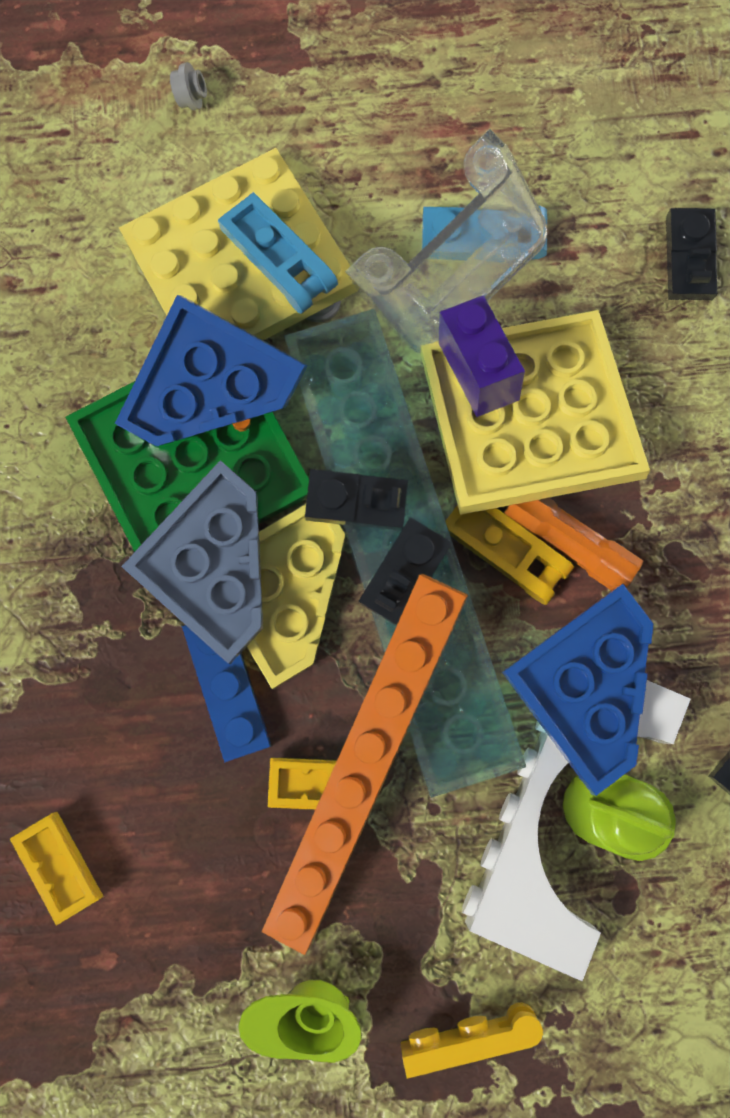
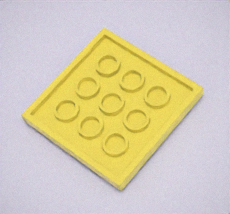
M277 148L119 227L166 316L176 296L181 295L259 339L265 340L361 290L358 277ZM253 192L332 270L337 278L338 285L329 293L321 292L312 299L313 305L302 314L298 313L291 306L283 293L221 231L218 219ZM303 270L294 279L301 284L310 275Z
M599 310L502 328L525 370L520 400L479 417H476L438 343L439 340L420 343V354L460 515L647 479L650 468Z

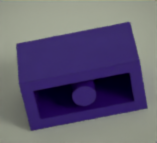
M484 295L440 311L438 343L476 417L519 401L525 370Z

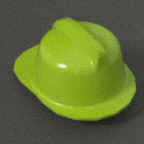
M624 774L595 796L590 793L577 775L571 780L565 790L563 810L566 822L577 836L590 844L626 859L643 861L655 858L666 850L674 837L676 818L673 806L663 792L648 783Z
M313 979L300 982L288 994L265 996L252 1002L242 1012L238 1024L240 1038L249 1049L261 1056L276 1059L335 1063L348 1059L357 1051L362 1035L359 1022L349 1010V998L343 995L342 991L333 984Z

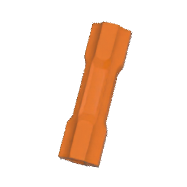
M551 498L509 505L504 514L537 538L585 569L590 577L611 591L622 584L627 588L642 566V559L615 541L607 540L559 508Z

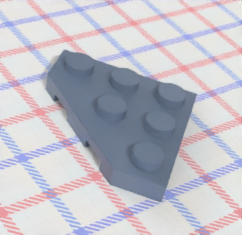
M220 460L121 567L222 659L231 665L263 629L258 497L256 491Z

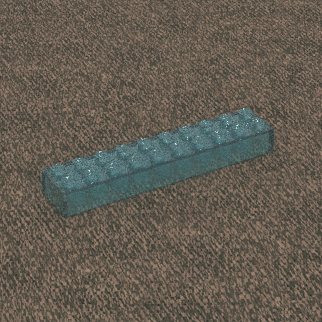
M375 308L285 335L288 355L308 365L298 387L324 469L326 471L408 480L403 528L411 517L452 542ZM342 525L363 592L401 531ZM453 543L432 578L468 594V597L408 728L412 747L430 798L526 767ZM370 611L384 655L396 626Z

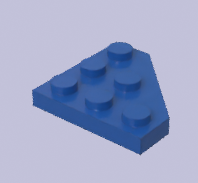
M177 295L115 424L154 446H161L287 407L308 365L184 296Z
M624 584L612 590L502 671L503 675L584 785L595 796L637 764L639 745L636 743L640 714H643L647 683L645 670L648 646L652 642L654 624Z

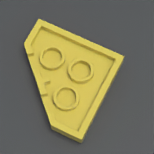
M306 504L259 532L263 629L247 648L272 689L279 687L315 663L346 539V534L339 524L306 521Z

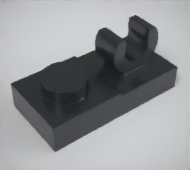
M670 208L666 215L668 300H713L718 294L715 209Z
M310 469L305 520L402 531L408 480Z
M410 517L358 603L397 626L419 575L424 574L432 578L453 542Z

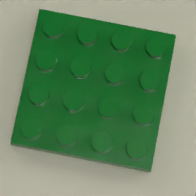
M134 381L65 416L134 552L220 460L256 491L259 524L307 499L309 478L273 412L250 418L251 425L249 429L243 432L236 430L233 424L168 444L154 446L115 424L135 383Z

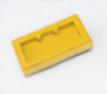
M271 757L268 807L316 810L337 760Z
M58 812L51 813L10 838L56 926L104 897Z

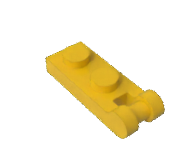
M457 505L441 526L443 531L523 588L533 599L544 605H547L555 595L553 588L561 578L566 579L574 569L573 564L497 508L460 515ZM535 558L545 566L538 578L527 570Z
M518 1002L511 1005L506 1016L487 1020L485 1016H473L458 1022V1028L438 1032L437 1028L417 1030L409 1035V1040L401 1042L406 1077L408 1079L532 1048L541 1041L543 1028L533 1009L526 1003Z

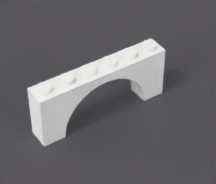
M647 680L643 714H640L637 737L662 744H674L691 699ZM537 721L535 729L540 731L541 734L535 749L533 750L528 747L521 759L517 774L523 777L516 795L509 793L504 801L499 815V820L505 822L498 841L491 838L485 848L480 864L481 867L486 868L479 887L475 885L470 887L462 907V913L467 915L465 923L470 932L583 981L601 932L591 923L581 919L564 906L551 888L541 863L538 847V822L541 808L550 785L568 761Z

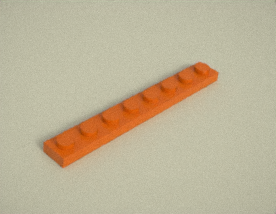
M420 574L262 929V933L303 955L307 953L468 597V594L424 574Z

